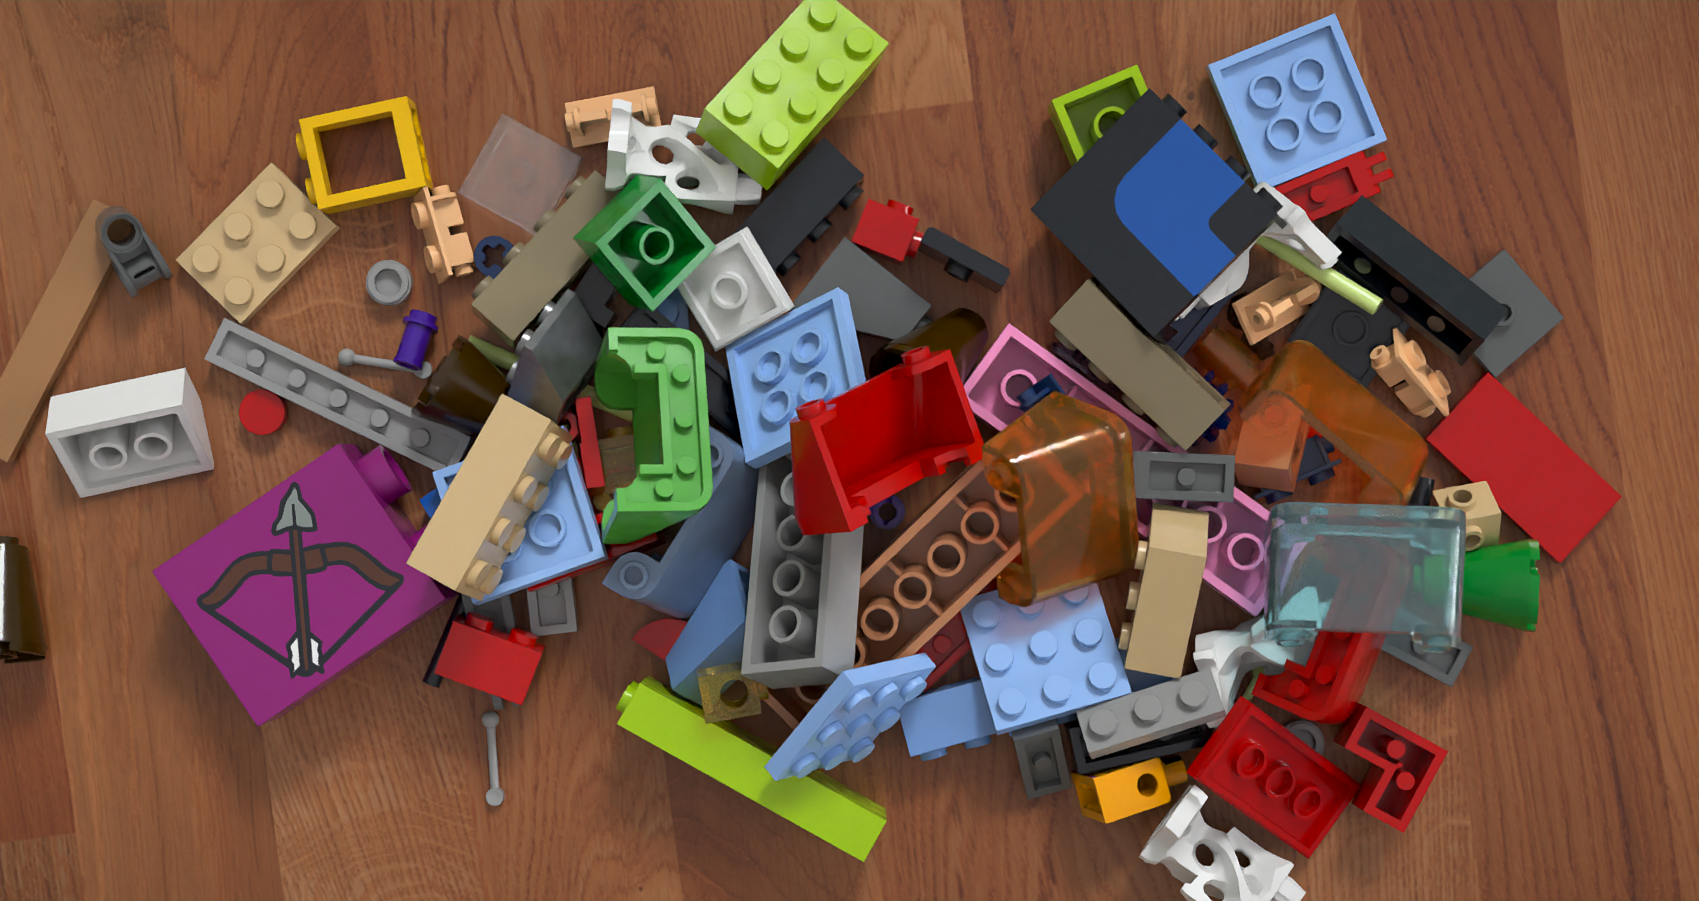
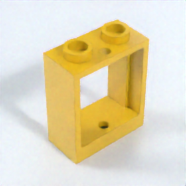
M408 96L299 119L301 133L296 134V144L301 159L308 160L311 177L305 179L306 191L311 204H317L320 211L326 214H333L415 196L426 186L429 192L434 188L416 104ZM393 117L406 179L332 194L319 132Z

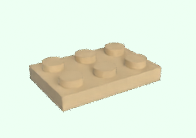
M271 162L176 261L240 324L246 325L340 227L326 213L320 211L316 204L312 205L308 196L280 168Z

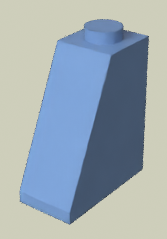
M731 559L722 566L665 658L672 690L684 700L690 699L706 708L741 676L750 570Z

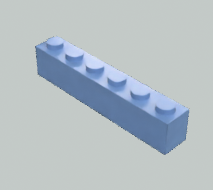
M1115 638L1118 647L1119 638ZM1118 649L1124 666L1126 650ZM1125 669L1132 693L1177 679ZM980 676L929 689L926 692L922 691L917 697L907 701L898 711L901 714L900 721L910 757L920 755L921 761L942 757L948 754L946 747L963 742L965 749L986 745L992 742L990 735L996 734ZM1074 713L1056 718L1057 724L1076 720L1078 717Z

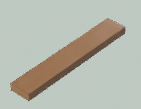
M92 199L0 377V459L7 463L14 462L114 269L111 265L112 261L95 231V220L99 213L110 206L96 199ZM126 219L114 220L107 229L108 238L116 241L126 238L130 232V222Z

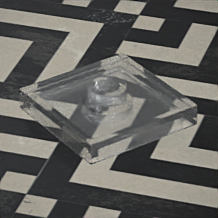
M502 113L458 193L535 235L537 233L533 230L535 224L549 209L555 212L584 159Z

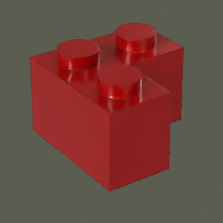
M1358 704L1353 716L1345 723H1342L1333 742L1373 763L1351 804L1404 833L1448 751L1362 704Z

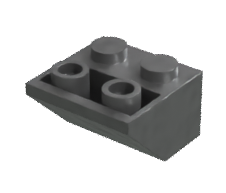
M567 289L557 303L552 301L547 303L537 321L539 327L535 332L528 329L523 334L515 349V354L520 356V358L513 364L505 380V383L511 385L508 397L551 419L557 425L594 376L593 367L603 342L577 294Z

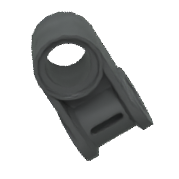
M112 206L99 213L95 220L97 237L109 255L112 267L131 298L138 296V290L162 277L166 280L173 277L158 248L150 240L139 220L129 210L123 207ZM117 219H126L131 225L128 236L119 241L109 239L107 229L110 223Z

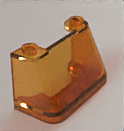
M1304 340L1289 342L1237 398L1239 415L1257 431L1268 436L1285 434L1301 418L1358 466L1355 471L1362 479L1364 486L1357 501L1359 514L1366 524L1385 538L1406 512L1428 462L1429 451L1427 444L1420 434L1314 344Z
M1053 391L981 446L985 477L988 483L994 489L1016 498L1023 566L1009 563L997 575L999 598L1024 608L1124 574L1134 565L1139 537L1132 439L1128 427L1117 415L1060 392Z

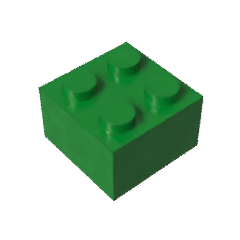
M639 174L573 237L629 305L652 312L716 248L714 243L661 178Z

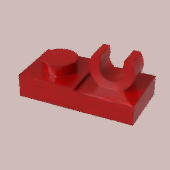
M591 397L577 398L574 400V414L567 411L560 422H565L569 425V434L573 436L572 443L578 438L579 458H577L589 497L600 496L604 493L605 482Z

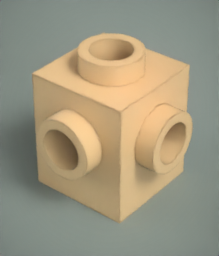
M1487 481L1432 491L1431 510L1425 512L1426 527L1431 538H1438L1444 555L1460 551H1472L1477 548L1499 544L1501 511Z

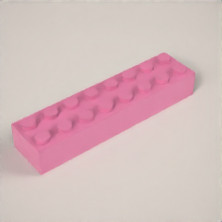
M1009 323L963 385L974 417L999 435L1017 419L1052 454L1044 442L1047 440L1043 432L1038 433L1023 410L1019 411L1018 407L1021 404L1016 398L1051 373L1105 450L1071 474L1082 485L1081 494L1144 540L1147 538L1153 503L1209 512L1207 559L1202 582L1245 613L1257 617L1311 541L1235 486L1233 502L1124 498V488H1106V478L1125 479V470L1106 469L1107 459L1125 460L1126 451L1188 452L1180 446L1176 448L1170 446L1159 436L1155 428Z

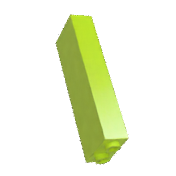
M649 675L640 683L633 680L631 685H628L615 708L623 713L617 725L862 862L867 858L887 822L885 807L818 770H813L802 778L792 776L775 781L764 766L779 748L690 699L684 700L680 698L672 688Z

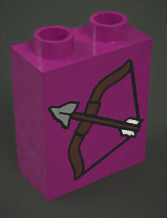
M338 443L152 571L258 727L281 718L460 594L406 564L427 525L417 531L398 504L397 500L412 491V487L401 467L381 445L365 455L359 445Z

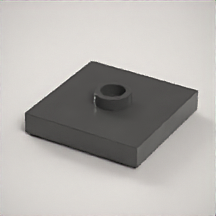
M1505 249L1500 250L1468 278L1509 310L1486 340L1471 355L1483 370L1489 372L1494 378L1564 319Z

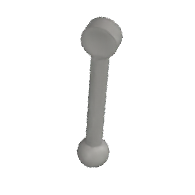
M349 348L342 349L338 354V361L343 366H350L353 363L415 373L421 379H427L433 373V367L427 361H423L422 370L415 371L399 366L393 360L355 354Z
M486 711L481 718L482 724L487 730L490 789L486 793V801L491 806H498L505 799V793L499 787L495 727L499 723V716L494 711Z

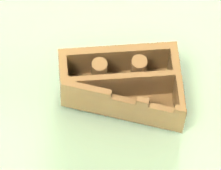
M1153 503L1146 541L1139 540L1136 551L1134 569H1140L1139 581L1130 582L1126 609L1133 610L1131 623L1122 621L1118 649L1126 650L1124 669L1181 678L1207 559L1209 512Z

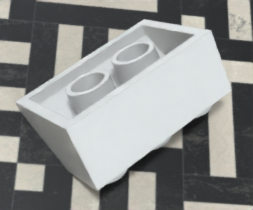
M186 368L50 397L45 434L80 498L214 469V460L201 400Z

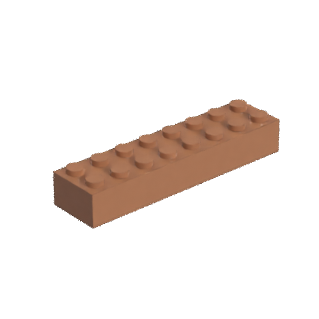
M1017 419L986 448L988 454L986 458L973 465H968L861 569L854 669L914 655L1081 495L1082 485L1065 468L1061 469L1059 467L1060 464L1057 459ZM751 679L748 685L795 730L832 684L772 689Z

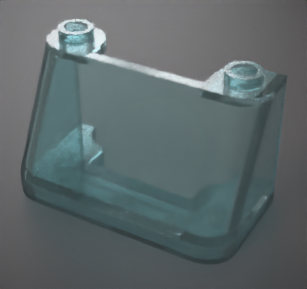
M1286 502L1273 506L1270 509L1264 532V640H1276V644L1282 647H1300L1305 644V639L1312 638L1316 631L1412 635V641L1422 645V650L1430 653H1444L1451 651L1452 647H1458L1461 642L1466 550L1465 512L1451 507Z

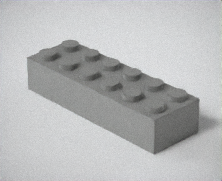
M791 453L759 468L741 675L772 689L832 684L842 671L854 669L864 525L852 532L802 535L794 516Z

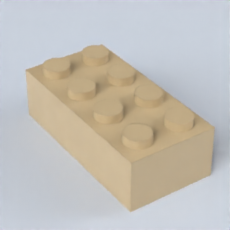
M501 394L406 564L454 591L482 601L485 594L490 595L502 578L503 570L500 567L508 553H514L525 537L526 528L523 526L532 510L536 512L544 504L549 493L547 484L555 469L560 470L567 463L572 452V445L570 443L573 436L551 419Z

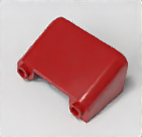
M928 346L915 348L901 355L903 363L825 402L823 398L795 408L797 416L789 421L794 516L802 535L852 532L868 523L867 516L871 514L869 509L871 506L924 477L940 476L946 473L945 468L949 467L950 463L964 461L965 465L968 466L988 456L950 349L930 352Z
M1321 521L1313 543L1321 546L1328 555L1329 564L1325 563L1323 572L1340 578L1330 607L1306 666L1286 659L1283 667L1286 670L1281 674L1274 676L1259 674L1251 695L1316 723L1341 724L1349 720L1357 709L1407 586L1410 570L1406 559L1387 545Z

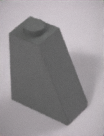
M845 237L793 302L794 307L789 310L790 312L839 287L849 296L856 333L893 341L932 321L926 315L932 306Z

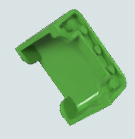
M608 327L593 367L594 389L598 400L607 408L618 411H632L636 478L628 487L616 488L614 499L603 510L601 519L602 544H627L698 514L705 508L712 496L713 479L705 357L701 340L696 334L687 329Z

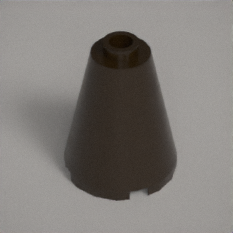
M957 308L885 344L870 360V379L903 363L902 354L918 347L928 346L930 352L951 350L963 384L988 341L989 334L984 319L972 310Z
M458 335L451 345L453 346L447 357L443 356L417 398L421 402L416 403L412 407L411 412L420 418L478 437L501 394L507 396L511 385L505 383L506 376L468 339Z
M0 536V660H4V664L42 661L46 657L48 647L29 550L26 546L19 545V539L16 537Z

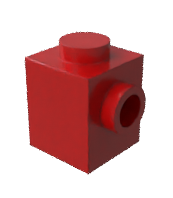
M868 199L851 242L865 252L902 266L906 256L915 258L924 233L916 230L920 219L912 216L913 208L891 199L888 200L887 205Z

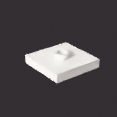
M748 227L716 244V248L677 287L715 352L794 307Z

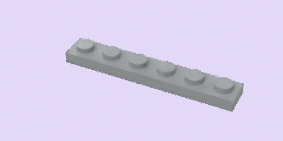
M223 319L204 358L221 368L435 471L462 462L474 437L464 432L420 418L411 412L412 407L230 319Z

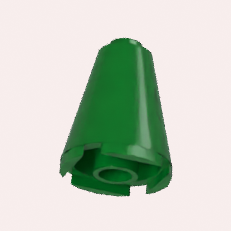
M1527 539L1481 547L1472 551H1460L1423 558V567L1413 568V594H1422V604L1525 632H1535V624H1537L1540 589V574H1538V568L1535 567L1536 560H1540L1539 541Z

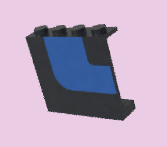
M1149 88L1030 210L1153 338L1166 345L1178 333L1171 323L1274 222L1281 229L1287 223L1277 214L1283 208L1280 202L1264 187L1257 193L1244 181L1251 174L1232 155L1223 161L1213 151L1219 143L1200 124L1192 130L1182 120L1188 112L1169 93L1161 100Z

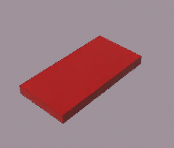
M1489 372L1483 373L1449 410V415L1443 416L1423 438L1432 449L1470 484L1487 481L1501 513L1529 539L1538 540L1539 548L1555 563H1561L1622 497Z
M1240 696L1186 773L1309 859L1362 785L1250 701Z

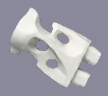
M613 99L607 149L605 190L616 191L623 189L637 174L662 179L680 203L697 205L724 214H733L734 204H759L762 186L749 175L738 173V166L707 141H705L703 146H698L687 139L688 135L697 134L695 131L701 118L673 115L671 125L649 127L632 117V102ZM656 146H664L670 149L674 154L673 162L667 165L657 162L653 157L652 149ZM699 185L696 189H684L685 187Z
M1260 182L1253 190L1257 193L1264 187L1280 202L1283 208L1277 214L1287 225L1281 229L1274 222L1259 237H1270L1290 246L1305 256L1319 270L1332 267L1338 261L1337 257L1342 252L1310 221L1306 212L1300 206L1295 205L1269 184ZM1255 240L1174 321H1177L1179 318L1183 319L1193 307L1199 310L1211 306L1238 290L1248 274L1249 250L1257 241Z
M1306 587L1285 604L1271 612L1243 622L1233 630H1215L1196 635L1195 653H1193L1194 662L1198 671L1211 668L1226 715L1234 706L1233 701L1236 698L1240 683L1248 671L1263 666L1265 675L1281 674L1286 670L1283 668L1286 659L1306 666L1332 599L1321 601L1316 588ZM1224 718L1208 722L1207 725L1209 728L1214 727L1216 731Z
M1189 785L1154 830L1144 845L1141 854L1138 856L1146 863L1154 865L1158 863L1164 864L1170 870L1172 876L1185 883L1180 892L1187 901H1212L1207 895L1223 901H1301L1306 893L1288 876L1294 866L1292 862L1266 851L1236 827H1233L1226 834L1207 825L1200 813V809L1208 796L1196 785ZM1198 845H1206L1213 853L1214 861L1211 866H1203L1198 862L1195 853ZM1235 851L1244 854L1249 859L1250 865L1245 868L1240 866Z

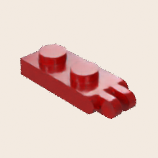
M1364 150L1277 186L1275 189L1295 205L1300 206L1306 212L1310 221L1313 222L1353 205L1362 195L1365 198H1369L1381 193L1378 184L1395 176L1391 168L1378 174H1373L1371 167L1387 160L1384 151L1367 158Z

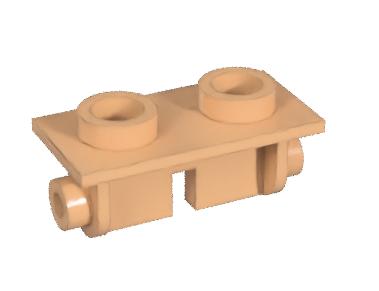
M654 86L565 103V121L568 132L570 131L573 148L608 142L613 99L632 102V117L645 126H662Z
M442 185L431 189L433 195L431 197L428 187H423L413 197L414 202L411 204L414 224L418 230L423 229L427 246L424 247L426 266L430 273L436 274L438 284L444 283L453 275L452 270L455 271L456 277H463L474 273L472 267L475 264L474 255L467 232L450 236L448 229L464 224L456 193L450 192L449 185Z
M1293 269L1233 302L1232 306L1249 344L1254 345L1304 315L1309 309L1308 304L1313 303L1319 298L1322 286L1321 283L1308 276L1296 278Z
M1397 328L1393 329L1394 344L1388 347L1380 345L1372 350L1370 354L1372 368L1389 387L1406 380V382L1394 387L1395 394L1413 415H1420L1422 418L1430 416L1437 407L1445 417L1448 416L1447 395L1451 393V389L1447 379L1440 370L1433 371L1429 367L1422 349L1414 340L1408 342Z

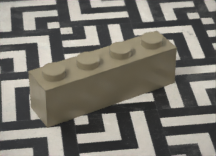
M596 170L587 179L583 176L578 177L566 190L564 197L567 201L555 213L552 209L545 212L533 228L537 232L525 246L521 242L517 243L502 261L506 267L495 279L491 276L483 279L471 294V297L475 299L471 304L472 313L514 350L523 334L528 329L532 331L536 327L537 321L549 301L557 303L567 289H570L593 263L573 237L620 192L619 190H605L606 179Z
M1096 277L1086 280L1049 321L1056 328L1054 332L1056 338L1072 351L1079 349L1090 360L1088 363L1089 369L1103 382L1109 383L1112 381L1124 392L1121 397L1126 405L1139 415L1146 413L1158 424L1155 430L1159 436L1174 448L1180 445L1186 451L1231 405L1168 344L1164 345L1153 338Z

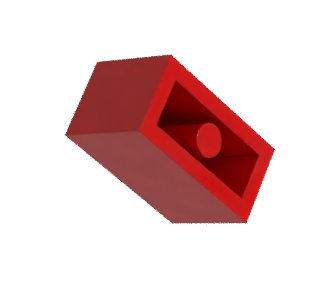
M468 612L467 616L458 614L453 621L434 674L523 705L545 646L536 643L538 637L528 631L512 628L509 633L493 627L494 620L475 612Z

